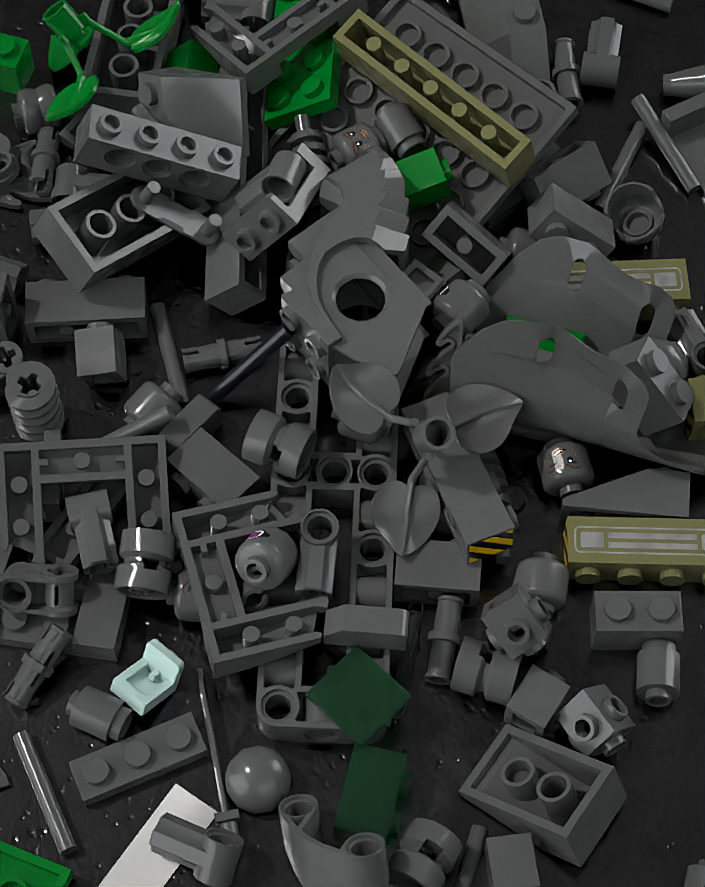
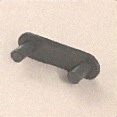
M150 181L147 185H139L131 192V203L138 211L202 245L210 246L215 244L220 238L219 226L222 224V219L218 214H211L207 218L192 209L190 210L161 193V186L158 182Z

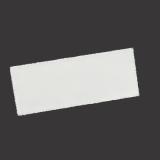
M175 784L98 887H164L180 864L151 851L150 837L160 817L168 812L207 829L214 819V813L218 812Z

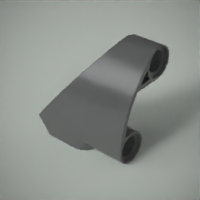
M296 794L280 802L278 810L285 851L302 887H399L397 884L388 883L390 876L386 844L382 836L376 833L363 832L349 837L341 849L321 843L323 832L319 804L314 796Z

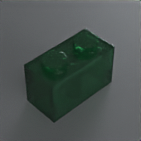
M355 743L333 827L334 840L345 842L355 834L371 832L379 834L384 838L387 850L389 838L398 839L403 819V813L396 812L399 796L408 798L413 777V771L406 770V754Z

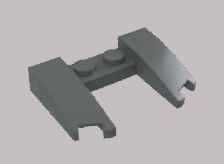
M210 0L203 7L205 14L212 17L204 30L197 25H192L191 31L194 37L231 76L246 78V90L254 95L282 75L280 62L333 25L339 30L358 8L366 14L369 12L367 0H300L252 34Z
M165 435L0 444L1 550L7 552L11 544L33 553L34 556L31 563L45 564L41 485L125 480L128 528H149L171 534Z
M276 490L172 513L173 533L177 538V547L182 565H185L214 678L247 670L283 658L321 642L322 633L314 632L317 613H326L329 601L327 595L250 614H245L228 553L237 551L239 546L257 529L274 527L289 533L301 528L302 516L297 511L288 518H285L272 505L278 499L279 493Z
M1 541L0 578L7 568L14 563L17 547L11 544L7 552L1 550ZM121 558L118 559L119 564L124 562ZM116 569L107 575L97 577L89 575L80 610L71 617L53 618L38 614L9 613L0 608V645L33 649L47 628L48 623L52 621L73 635L61 654L117 662L132 598L118 594L113 590Z

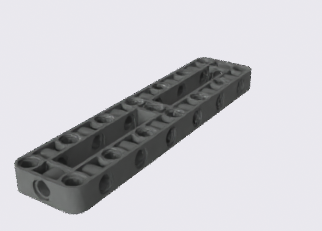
M290 250L286 257L285 273L290 270L289 261L294 258ZM363 305L362 320L376 317L380 312L375 308ZM284 344L280 347L276 414L284 417L288 426L293 422H297L318 431L319 380L315 379L309 372L305 364L306 358L298 349L293 352ZM296 403L306 405L305 407L300 409L290 407L291 405ZM399 403L395 407L394 415L399 416ZM392 423L387 437H380L374 444L356 441V453L316 452L314 450L310 463L302 475V479L297 482L286 481L285 478L287 476L275 472L272 464L270 491L276 490L279 493L278 499L272 505L285 518H288L296 511L303 518L307 512L313 510V507L353 508L349 604L392 608L394 550L374 526L371 517V503L375 493L381 486L388 482L396 481L398 424ZM336 476L342 478L343 481L333 484L327 482L326 479ZM380 478L385 482L380 485H372L367 480ZM301 528L287 533L295 542L298 558ZM374 552L380 554L382 558L378 561H368L363 556ZM298 562L294 571L282 584L275 589L264 591L268 596V601L262 611L306 600L300 596H295ZM347 646L345 687L302 686V664H304L305 649L258 666L256 710L259 729L267 738L288 742L365 745L375 743L386 733L388 725L390 649ZM275 707H284L290 712L285 718L278 720L267 715ZM368 710L375 713L377 718L372 722L363 723L358 721L355 715L360 711Z

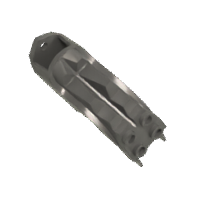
M373 145L359 153L358 159L322 180L319 195L321 203L320 220L288 241V249L294 255V258L289 261L290 270L280 277V286L284 293L281 295L282 309L279 312L283 323L291 331H295V335L285 344L293 352L298 349L306 358L305 364L309 372L315 379H323L329 386L331 370L336 364L376 363L394 374L399 383L401 398L423 341L430 336L420 322L425 309L432 305V302L402 272L409 263L410 247L409 199L405 197L404 177H402L393 159L385 151H382L378 145ZM365 305L375 308L380 313L369 320L356 321L347 318L341 312L352 306Z

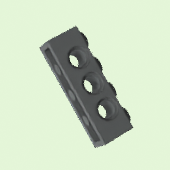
M92 104L76 130L73 162L145 182L156 181L160 186L222 203L240 179L242 147Z

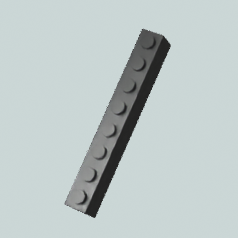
M219 64L218 74L230 75ZM267 85L254 95L246 90L250 156L241 157L239 181L222 203L214 200L207 201L211 207V210L207 213V218L211 214H218L222 219V224L219 226L220 238L213 245L206 246L205 301L231 316L266 300L267 248L253 260L249 261L223 237V232L243 215L238 210V203L234 198L237 190L268 166V126L264 122Z

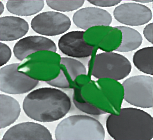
M59 0L54 3L42 17V20L56 34L51 35L49 68L56 72L72 63L77 73L76 83L66 87L53 99L45 119L48 122L67 117L86 105L95 94L99 85V78L96 75H92L86 79L85 72L77 59L78 53L92 42L94 30L101 32L125 47H131L134 53H139L158 43L168 33L177 17L180 1L176 0L172 6L145 21L128 38H124L94 21L86 12L78 15L66 0Z

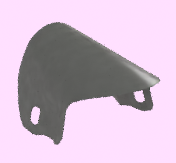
M566 236L542 238L520 251L486 288L491 302L488 304L490 307L489 318L476 330V334L454 352L451 359L450 394L455 389L468 384L496 386L509 391L523 401V405L514 420L516 423L688 472L705 475V440L688 441L685 420L682 423L644 437L638 428L650 400L648 390L632 370L615 360L607 358L610 351L646 336H650L651 339L667 340L676 315L675 305L671 296L660 286L639 281L624 273L596 247L585 241ZM583 259L586 264V272L581 288L578 291H574L568 287L569 276L575 260ZM651 304L655 308V314L650 330L644 335L636 334L635 330L640 312L645 305ZM509 315V316H514V317H518V318H522V319H527V320H531V321H535V322L521 321V320H507V321H506V318H507V316ZM564 328L586 333L584 343ZM547 338H553L556 345L552 358L548 361L537 362L536 354L540 342ZM618 380L623 381L628 390L625 406L620 409L613 403V392Z

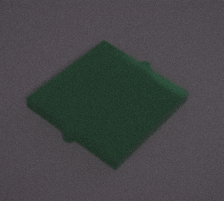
M356 645L335 666L330 665L327 667V674L306 693V698L362 748L383 726L390 727L391 718L412 699V695Z

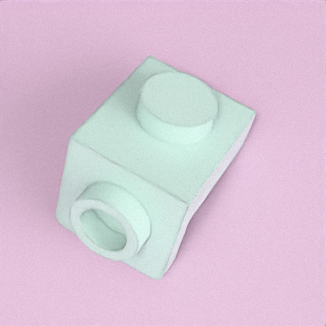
M152 639L147 643L143 657L113 679L110 690L121 700L125 701L140 716H143L176 691L185 664L172 650L166 648L157 639Z

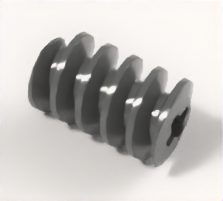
M21 362L12 367L6 374L5 397L8 401V407L10 408L16 431L21 438L28 442L44 441V430L62 429L65 421L64 408L55 376L50 368L41 362Z

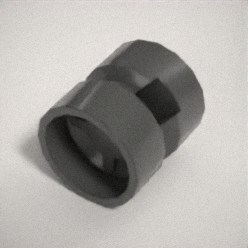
M261 409L254 417L245 436L242 458L262 467L273 464L275 472L298 481L310 463L316 447L318 431L297 422H293L288 426L284 417Z
M124 529L119 548V556L124 559V562L116 568L113 590L118 594L144 600L167 599L169 597L172 573L166 567L174 562L177 538L170 533L155 529Z
M465 635L454 667L450 690L474 696L477 692H483L485 700L506 706L513 696L524 653L511 660L505 650H491L489 642Z
M426 818L413 819L400 840L399 846L401 849L394 851L388 861L390 876L388 883L397 884L399 887H443L446 880L444 874L451 872L462 852L463 846L461 841L453 832L435 821Z

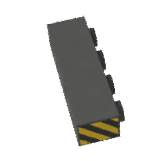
M448 392L402 408L401 417L417 418L419 421L439 415L449 419L444 410L445 400L449 396ZM402 425L403 433L419 463L423 457V452L418 450L413 443V429ZM454 438L453 443L448 448L434 453L433 460L428 462L422 472L429 486L438 494L441 512L468 565L513 548L515 530L519 528V524L511 505L504 506L499 496L502 491L494 471L487 472L482 462L485 460L484 453L477 454L467 451Z

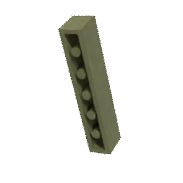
M359 8L333 35L339 53L344 60L398 102L406 103L411 112L509 188L536 160L532 140Z

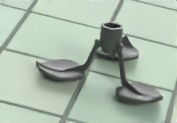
M369 362L336 364L330 374L329 393L332 406L339 420L350 430L365 435L377 432L384 419L391 423L409 426L413 429L412 439L414 445L423 452V457L409 476L407 485L400 481L388 482L381 486L372 499L371 517L374 526L397 555L406 556L420 548L431 536L438 523L441 506L437 492L427 485L415 486L416 480L428 462L433 460L434 453L448 448L453 443L454 438L467 451L477 454L493 451L507 438L513 422L523 405V401L509 391L496 386L468 384L455 389L445 400L444 410L449 419L437 415L419 421L417 418L410 419L396 416L389 412L398 405L401 394L398 380L390 370L379 364Z

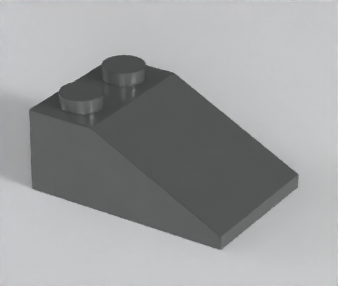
M176 66L138 72L139 101L145 104L159 123L242 147L241 157L250 156L246 78Z
M509 724L504 726L459 789L462 797L516 833L531 832L533 844L543 851L579 867H582L628 798L614 766Z

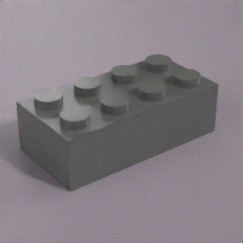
M102 0L97 22L118 35L128 38L131 37L134 30L141 24L172 6L176 0ZM179 0V11L168 33L158 43L139 53H134L131 47H125L101 32L94 30L84 72L86 79L96 75L99 78V85L90 101L82 107L83 110L88 111L90 106L95 104L133 115L131 113L132 109L140 104L138 98V72L166 68L168 52L176 48L185 11L184 0Z
M113 173L47 207L33 227L32 231L78 294L184 236L138 211L132 205L130 195L133 189L139 185H147L149 182ZM161 186V193L190 210L192 209L203 216H206L211 210V207L203 197Z

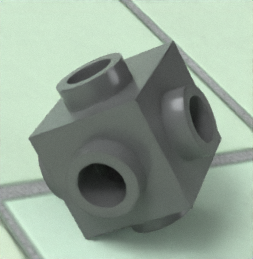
M519 581L486 603L483 607L481 619L487 626L486 634L492 645L498 651L505 650L511 660H513L522 653L525 656H530L546 644L551 615L543 601L537 596L532 599Z
M605 684L582 689L555 715L568 733L572 746L589 757L602 753L606 757L613 755L627 743L624 736L636 726L628 715V709L624 702L613 695Z

